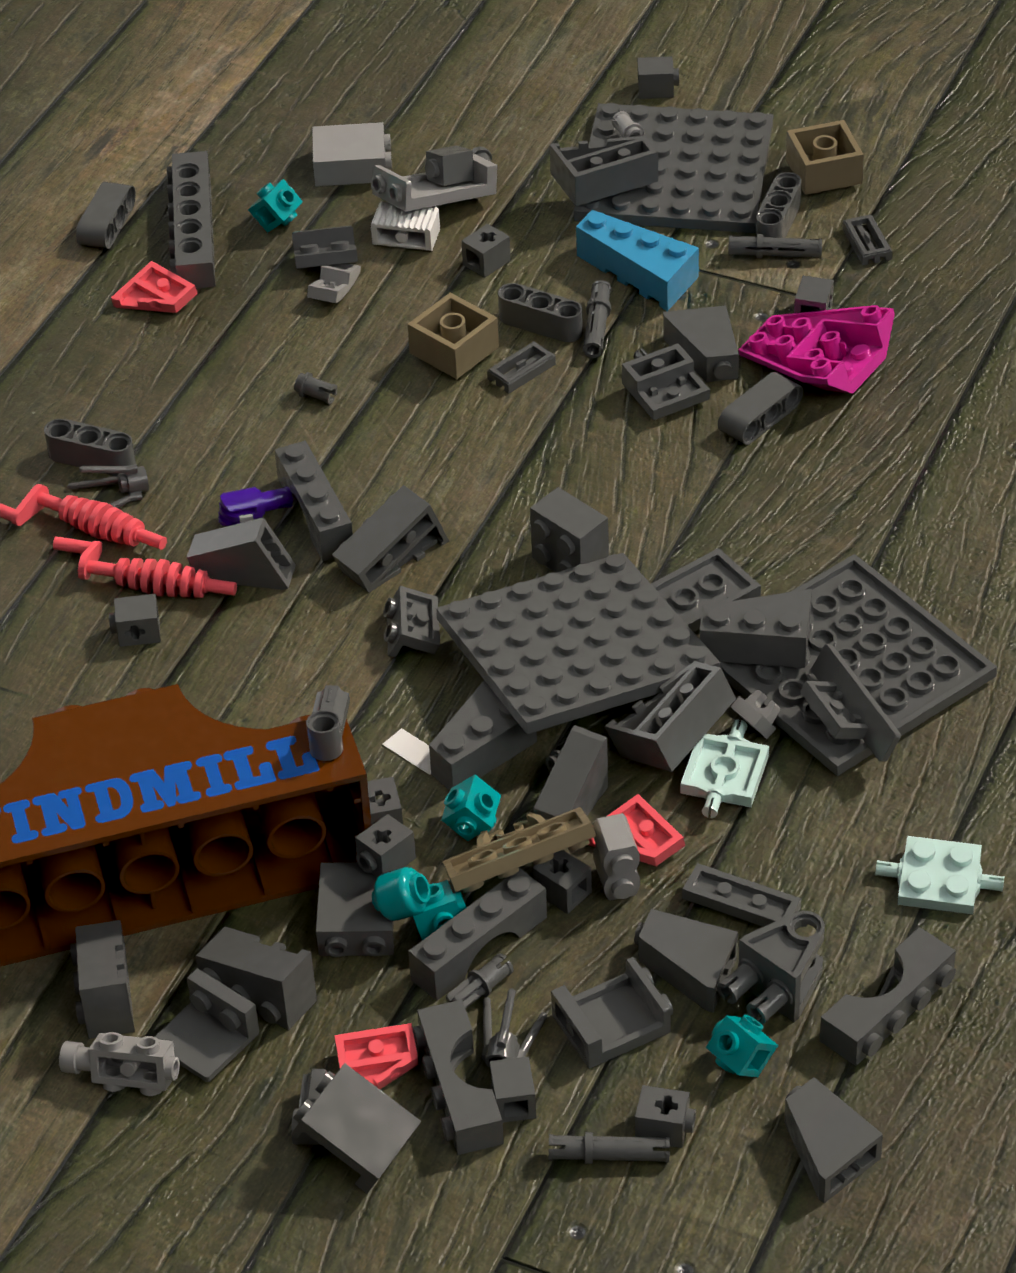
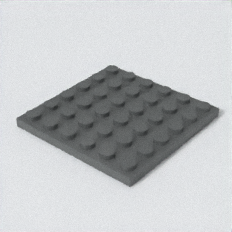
M598 103L589 145L607 144V139L621 138L619 131L612 125V120H615L613 116L620 111L627 112L634 123L642 126L643 136H646L658 151V182L625 191L615 196L602 198L588 204L575 206L574 221H582L591 210L633 225L756 233V216L761 203L774 114L734 112L731 110L714 111L701 108L682 109L671 106L650 107L645 105Z
M624 553L609 555L600 560L579 564L573 568L549 573L529 581L518 582L509 587L488 591L482 595L454 601L448 605L436 608L439 623L526 734L661 693L659 686L694 661L720 667L719 660Z
M856 554L851 555L791 591L812 589L811 621L805 668L720 662V668L729 685L745 698H748L756 690L763 692L768 698L762 703L761 708H765L770 701H774L780 707V712L775 718L774 723L836 776L866 759L873 752L863 739L840 740L831 736L826 726L817 714L811 710L809 703L800 693L806 681H818L811 668L825 644H832L900 732L901 736L992 680L997 675V666Z

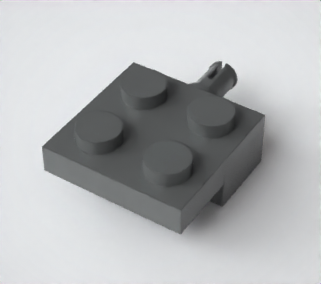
M678 343L647 354L644 349L637 350L633 355L634 360L622 364V384L653 420L710 399V389L694 372V361Z

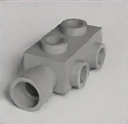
M116 1032L99 1033L90 1047H85L81 1042L65 1041L59 1056V1067L62 1072L79 1074L82 1070L91 1071L92 1083L103 1084V1088L107 1091L116 1092L125 1087L140 1088V1092L146 1096H154L162 1091H166L171 1082L177 1079L180 1068L179 1058L174 1055L173 1041L159 1040L153 1036L142 1038L123 1036Z

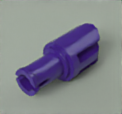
M288 486L261 492L256 487L222 493L220 495L218 512L219 523L223 526H231L240 523L239 516L253 514V520L263 518L266 511L290 508L293 503L292 493Z

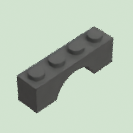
M306 440L275 449L277 476L282 488L288 486L292 493V498L296 497L306 518L311 541L322 561L333 559L332 554L338 549L340 544L353 535L352 522Z
M519 868L516 874L504 879L408 951L411 981L438 1001L465 980L473 959L491 939L505 932H513L521 938L547 918L546 888Z
M920 927L916 929L895 949L893 974L899 981V984L890 992L877 997L862 998L845 994L821 1016L820 1042L855 1066L866 1056H873L881 1047L882 1042L891 1033L896 1034L903 1028L911 1014L916 1010L924 1009L929 1003L931 996L940 987L945 988L952 982L956 974V969L954 968L956 950Z
M463 1000L418 1009L419 1026L412 1027L417 1050L424 1049L426 1056L422 1057L426 1079H434L436 1085L431 1087L436 1110L443 1109L445 1117L441 1118L445 1140H453L457 1155L503 1145V1122L493 1090L471 1086L455 1074L457 1066L474 1053L472 1027Z

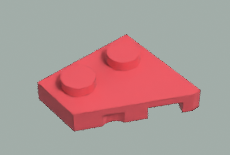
M151 261L111 297V300L116 308L177 313L198 293L194 284Z
M639 794L607 815L612 816L623 813L626 816L640 854L641 862L658 866L685 846L684 837ZM594 838L589 839L588 845L596 847Z
M412 1023L335 1035L339 1068L344 1063L378 1089H382L418 1065Z

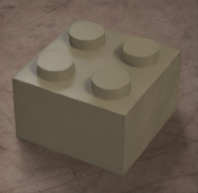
M844 120L787 131L786 161L792 172L800 176L801 189L805 195L862 184L864 154Z
M450 292L408 323L410 354L458 379L499 348L498 318Z

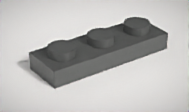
M697 863L682 889V899L763 927L799 912L801 909V898L699 863Z

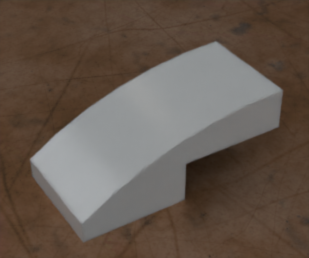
M349 263L321 266L320 279L308 285L307 297L332 303L339 302L355 283L360 274L361 266Z

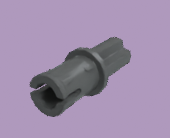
M498 953L479 970H471L467 975V979L446 995V1001L453 1002L462 999L466 1009L481 996H489L492 992L491 988L513 973L512 963L509 960L501 966V962L507 957Z

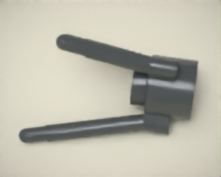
M137 464L128 466H81L79 468L81 473L120 474L116 477L86 480L67 485L68 489L72 490L119 484L121 493L127 492L128 495L111 503L116 508L132 501L142 500V492L149 491L146 470L144 466L137 467Z
M513 988L508 990L500 1031L494 1037H492L491 999L489 997L483 999L484 1047L481 1059L485 1061L489 1068L490 1061L509 1057H525L547 1019V1014L542 1012L520 1046L517 1042V1037L509 1032L516 993Z

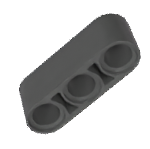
M784 172L774 178L757 212L756 237L757 234H763V237L786 238L801 205L800 176L792 172Z
M102 182L78 223L76 232L77 243L84 246L110 249L133 210L136 198L135 187L133 185Z
M507 283L499 288L498 309L499 319L502 323L562 342H574L582 337L583 319L580 303L517 283Z
M772 372L723 410L718 420V429L741 443L749 445L798 406L803 396V387L777 372Z
M54 419L44 427L48 455L55 462L76 467L128 466L136 464L132 437L129 434L67 419ZM106 473V474H111V475L117 476V475L120 474V473Z

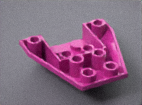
M871 305L772 315L738 349L739 355L817 388L853 394L886 359L895 315L894 309Z

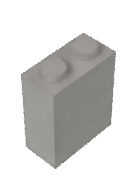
M383 122L312 127L315 186L371 183L373 166L381 165L392 170L390 134H384Z

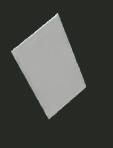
M401 728L382 744L427 774H431L429 745Z

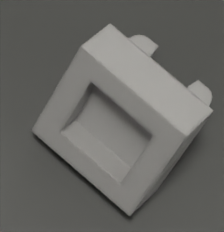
M756 690L745 700L739 696L730 707L750 726L768 739L776 730L772 723L780 712V707L774 701H770L765 708H761L762 703L768 697L760 690Z

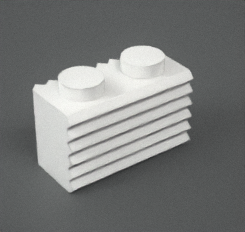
M382 200L371 223L373 245L433 251L438 233L440 232L439 209L436 206L434 208L427 207L405 212Z

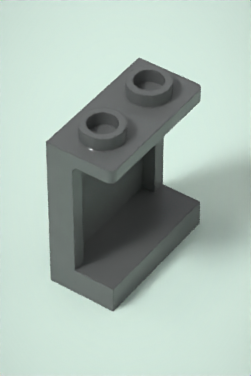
M357 862L320 864L316 924L317 945L320 956H380L394 954V921L385 918L381 912L375 909L372 903L371 896L377 877L371 873L364 872Z
M634 957L626 960V972L577 995L572 996L565 985L551 991L552 1016L589 1069L671 1033L672 1004L666 994L658 992L649 970L646 967L641 968Z
M344 1063L336 1075L328 1071L315 1090L320 1093V1096L313 1103L307 1099L295 1114L293 1119L299 1123L291 1135L298 1139L305 1132L361 1175L355 1185L368 1194L421 1121Z

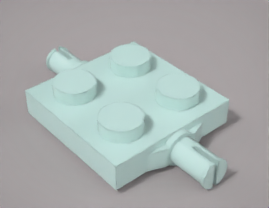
M738 719L733 721L729 735L716 736L705 734L692 750L680 784V793L705 798L706 802L702 809V814L706 817H709L711 811V818H715L721 802L752 807L769 757V746L752 743L744 739L743 737L748 726L743 720H741L740 726Z
M907 836L905 853L900 859V863L877 860L875 876L898 878V905L973 914L975 898L980 893V889L1003 892L1005 876L982 874L980 865L982 845Z

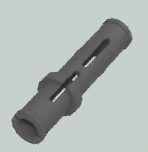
M757 234V237L729 235L728 255H756L758 259H762V256L813 257L821 259L822 239L763 237V234Z
M603 280L592 284L591 298L586 306L588 319L583 352L590 358H597L603 354L606 320L611 313L609 298L612 288L608 282Z
M585 1132V1136L549 1134V1146L566 1147L565 1149H549L548 1160L551 1161L584 1160L585 1164H593V1160L669 1163L670 1151H653V1148H669V1136H593V1132Z

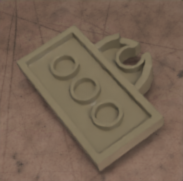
M581 807L545 820L539 814L529 812L526 814L527 820L513 824L515 831L504 834L503 830L499 829L488 835L487 830L481 831L477 838V848L442 862L455 892L459 890L471 892L482 887L484 881L492 877L506 878L516 874L520 866L530 862L538 865L553 859L554 853L568 848L569 851H574L589 844V839L596 837L591 821Z

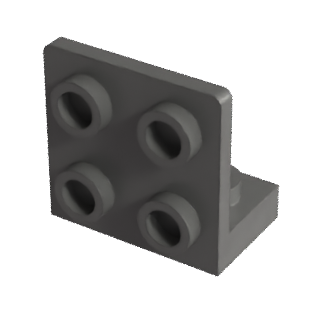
M197 968L187 977L191 1003L155 1037L159 1040L173 1041L174 1055L179 1058L180 1066L205 1082H210L259 1034L256 1005Z

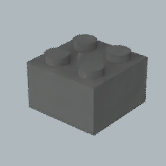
M559 487L530 507L532 558L539 564L547 566L554 572H559L576 567L579 564L590 563L609 556L608 517Z

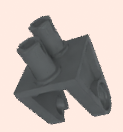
M800 911L744 935L739 940L738 968L717 985L720 996L726 1000L728 996L732 995L728 999L730 1004L736 1003L747 991L757 996L746 1008L749 1016L754 1019L761 1015L757 1021L762 1025L777 1011L792 1022L798 1020L822 976L823 957L819 956L817 952L824 941L825 924L823 919L814 912ZM807 924L816 929L815 934L809 937H802L795 932L800 927H807Z

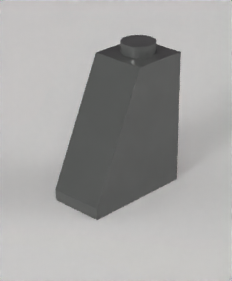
M726 306L663 312L664 341L669 346L678 343L694 361V370L706 382L738 379L739 354Z
M264 517L195 534L186 557L190 566L194 567L196 572L199 569L205 570L211 579L236 582L237 585L280 590L289 588L296 564Z
M574 725L534 806V813L548 820L581 807L587 816L608 788L607 737Z
M651 909L645 923L639 922L634 936V944L639 945V961L700 1007L714 1013L721 997L717 990V985L730 975L738 956V932Z
M815 1077L803 1086H796L789 1092L785 1099V1125L818 1199L825 1203L881 1159L883 1134Z

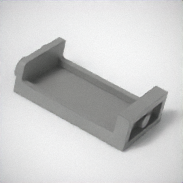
M473 153L474 180L446 186L427 181L426 172L402 177L381 165L373 166V177L371 178L372 194L405 212L496 194L497 165Z

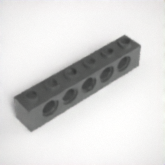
M208 152L172 154V166H167L170 271L194 284L196 288L216 287L211 177Z

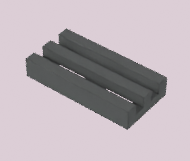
M872 215L843 220L842 229L862 266L868 265L869 259H872L874 263L880 262V257H884L886 261L892 260V250ZM866 223V226L870 231L879 249H876L874 247L872 241L870 240V235L867 231H865L862 224Z
M533 341L488 369L487 379L491 382L496 380V385L500 388L504 386V391L509 394L556 365V356Z

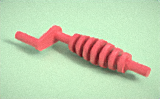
M36 484L16 509L0 503V518L11 521L12 524L22 526L40 510L47 507L58 511L59 518L62 521L97 539L113 541L133 547L141 542L160 550L164 549L167 544L166 537L145 530V525L142 521L133 518V516L124 513L111 504L82 497L78 498L72 495L61 499L50 495L48 487L42 484Z
M57 536L53 540L54 550L82 554L78 564L79 579L88 580L91 574L114 577L117 585L124 587L128 582L130 589L138 590L140 587L142 592L148 594L151 593L153 588V593L160 597H163L165 590L168 597H176L180 589V596L188 598L191 596L192 591L195 598H203L207 592L235 596L237 591L236 582L211 579L207 571L199 569L196 573L194 567L186 565L183 569L182 564L172 562L171 565L169 560L160 559L158 562L156 559H146L143 562L142 558H134L131 564L129 558H120L116 564L100 562L98 560L102 553L101 541L90 542Z

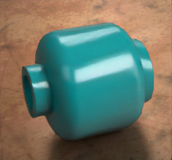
M403 867L381 874L375 882L371 898L375 909L381 912L385 918L391 921H398L423 912L430 899L431 891L429 883L423 874L411 867Z

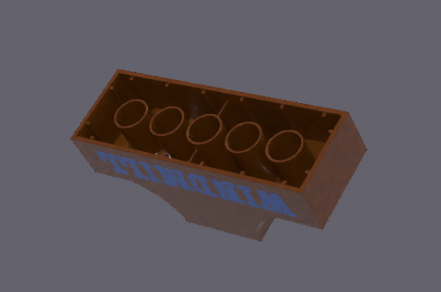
M178 684L158 689L140 688L128 693L124 697L85 706L67 705L57 709L54 713L32 718L34 727L33 738L27 755L17 769L0 784V967L70 950V943L76 942L75 927L121 920L123 936L318 889L321 863L357 862L355 837L372 826L367 774L347 719L342 736V754L333 760L321 761L313 758L310 754L306 720L310 715L298 717L287 725L270 729L234 726L215 720L196 709L185 698Z

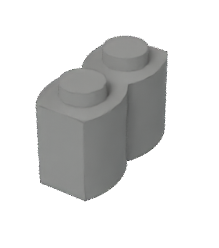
M623 813L597 818L593 825L596 837H594L596 847L593 852V860L604 893L610 901L635 896L640 887V878L637 872L640 854L628 820Z

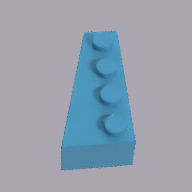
M591 210L576 226L578 257L604 273H614L617 275V281L625 286L629 283L639 289V294L648 300L652 297L658 300L659 307L666 311L677 302L699 277L698 247Z

